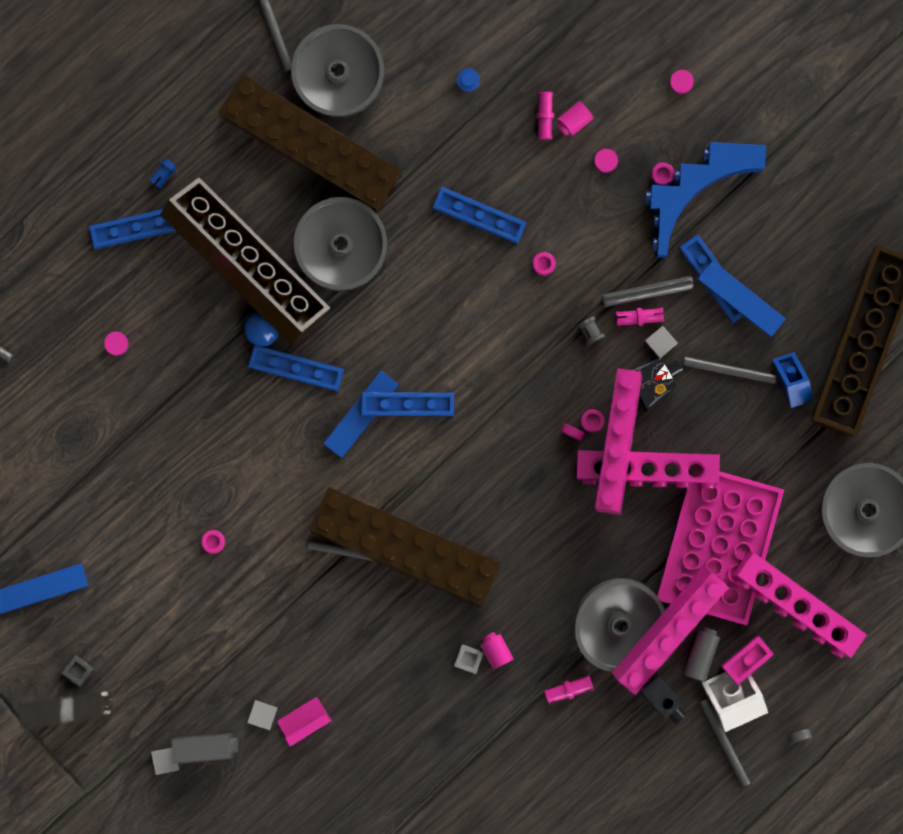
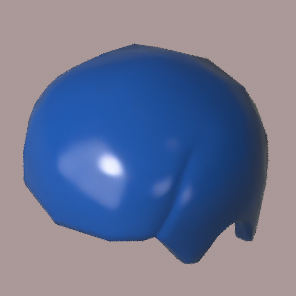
M257 311L251 314L245 322V335L249 342L254 345L268 346L278 337L279 333Z

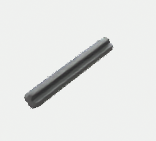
M688 276L604 294L602 300L605 307L690 290L694 287L692 277Z

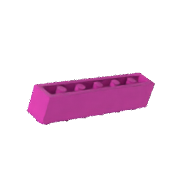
M617 368L595 507L597 512L621 515L642 382V374L639 371Z
M704 566L612 671V674L620 683L636 695L729 587Z

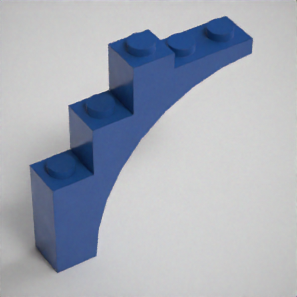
M710 142L708 149L704 148L703 162H706L707 165L681 164L679 170H675L674 184H678V186L652 185L650 191H646L645 205H649V212H658V215H654L653 228L658 229L657 238H653L652 252H656V258L665 259L667 257L669 240L675 222L683 208L695 195L709 185L726 177L742 173L763 172L765 169L766 145Z

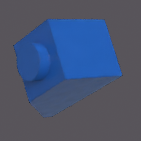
M795 352L772 359L783 393L790 407L793 408L813 401L810 380Z

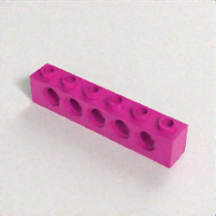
M578 450L577 479L582 480L583 485H596V481H600L601 475L595 472V467L598 463L603 462L604 451ZM630 452L629 464L631 465V472L626 477V482H629V486L641 487L643 482L653 483V487H667V483H676L677 488H690V484H700L702 489H714V485H719L720 455ZM644 465H654L655 472L651 476L643 475L642 468ZM676 465L679 468L678 474L674 477L667 476L665 473L667 466ZM694 465L702 468V474L697 478L689 475V469Z
M748 552L733 573V576L738 579L736 583L746 590L750 588L755 591L757 599L765 604L767 602L773 604L775 612L783 617L788 615L794 620L793 625L802 631L807 629L813 633L811 637L822 645L824 643L832 647L830 651L841 659L843 656L851 658L867 636L863 631L754 552ZM759 573L765 576V582L761 586L756 583V576ZM778 587H781L784 591V595L780 600L775 597V590ZM798 600L803 605L800 613L794 611V604ZM816 614H819L821 617V624L818 627H815L813 624V617ZM835 628H838L840 631V637L837 640H833L831 636Z

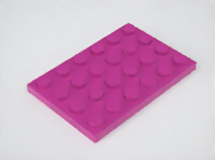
M694 465L690 476L697 478L702 474V468ZM719 472V485H714V489H702L700 484H690V488H687L658 590L657 597L660 601L671 604L705 566L729 587L706 614L748 625L756 592L750 588L746 590L736 583L738 579L733 576V573L748 552H754L762 559H766L784 489L724 472ZM762 573L756 576V583L758 585Z

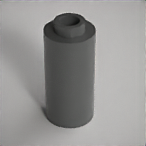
M706 627L703 628V631H697L683 675L706 682L720 637L716 636L717 631Z

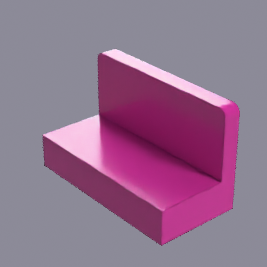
M755 636L720 667L739 685L774 654L759 636Z
M315 697L278 720L277 723L285 734L288 744L292 746L332 720L319 699Z

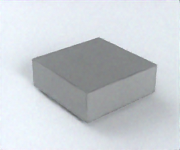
M664 326L645 340V343L658 358H662L678 344Z
M462 644L454 666L476 674L484 652Z
M255 700L247 723L270 730L278 708Z
M172 747L151 752L156 775L180 770L179 763L173 764Z

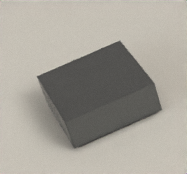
M75 655L61 674L81 688L95 668L78 655Z

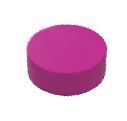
M686 70L676 71L670 79V87L677 94L688 93L694 83L692 75Z
M610 149L600 150L595 156V167L602 173L612 172L618 163L616 153Z
M667 163L655 165L651 172V179L655 185L668 186L672 183L675 176L673 167Z
M547 252L538 253L532 262L533 270L540 276L550 275L556 265L554 257Z
M112 332L105 338L104 345L110 354L119 356L127 351L129 342L127 337L121 332Z
M590 409L581 418L583 429L589 433H596L604 426V416L598 410Z
M564 423L561 428V432L579 441L585 435L583 431L567 423Z
M210 530L202 536L201 545L206 552L216 554L223 550L225 538L219 531Z

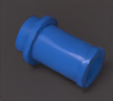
M167 158L164 162L161 161V166L149 179L154 184L161 177L156 184L160 189L171 174L176 173L175 169L177 166Z

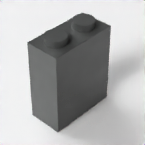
M233 733L172 739L173 764L231 759L235 756L234 753L238 752L237 737L233 738Z

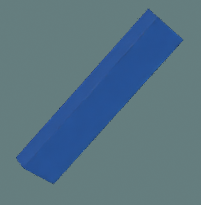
M442 186L432 207L436 211L517 245L527 224L525 221Z
M163 209L89 226L95 250L176 230L160 215Z
M698 234L678 248L698 277L701 276L712 261L721 267ZM707 288L732 324L743 317V315Z
M714 261L709 264L698 278V281L770 338L786 319Z
M254 345L248 368L336 392L339 391L344 373L342 368Z
M380 371L364 392H395L400 385L383 371ZM360 398L324 442V445L341 458L345 456L375 417L360 416Z
M361 392L360 416H454V393Z
M77 564L0 589V614L89 586L83 564Z

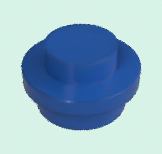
M464 69L459 72L457 85L462 91L472 92L479 86L480 78L475 70Z

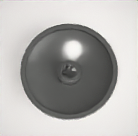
M332 24L314 30L301 41L292 59L291 75L298 96L310 109L329 117H347L361 112L376 99L384 80V63L378 46L365 32L349 25Z
M335 197L315 204L303 215L295 231L294 251L300 268L311 281L326 289L346 291L366 284L379 272L386 258L387 236L382 221L369 206L352 198Z
M874 463L857 464L837 474L825 489L821 502V518L830 539L845 552L859 557L882 556L903 544V477L891 468Z
M619 578L600 583L582 598L576 609L573 619V634L576 645L590 663L600 669L612 672L664 613V607L656 594L638 581Z

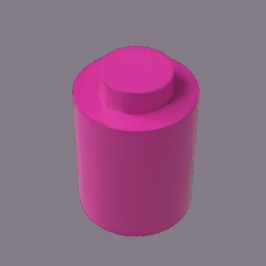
M578 101L557 119L559 122L557 127L563 135L569 134L572 137L594 118L586 106Z
M495 632L482 638L484 643L480 644L493 670L514 659L501 634L496 636Z

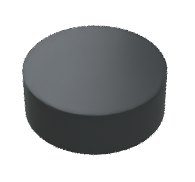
M804 729L789 734L787 738L789 744H794L810 739L812 735L810 729Z

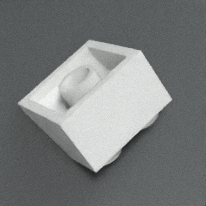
M727 672L702 682L715 714L725 732L768 713L763 695L751 674L739 685L732 680Z

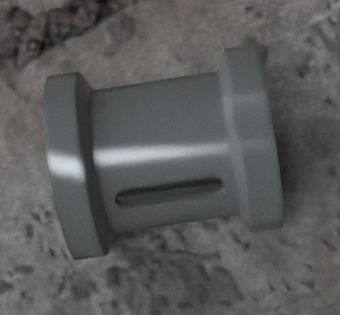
M595 316L576 326L577 329L582 331L587 341L585 343L586 346H590L605 338V335L601 334L595 323Z

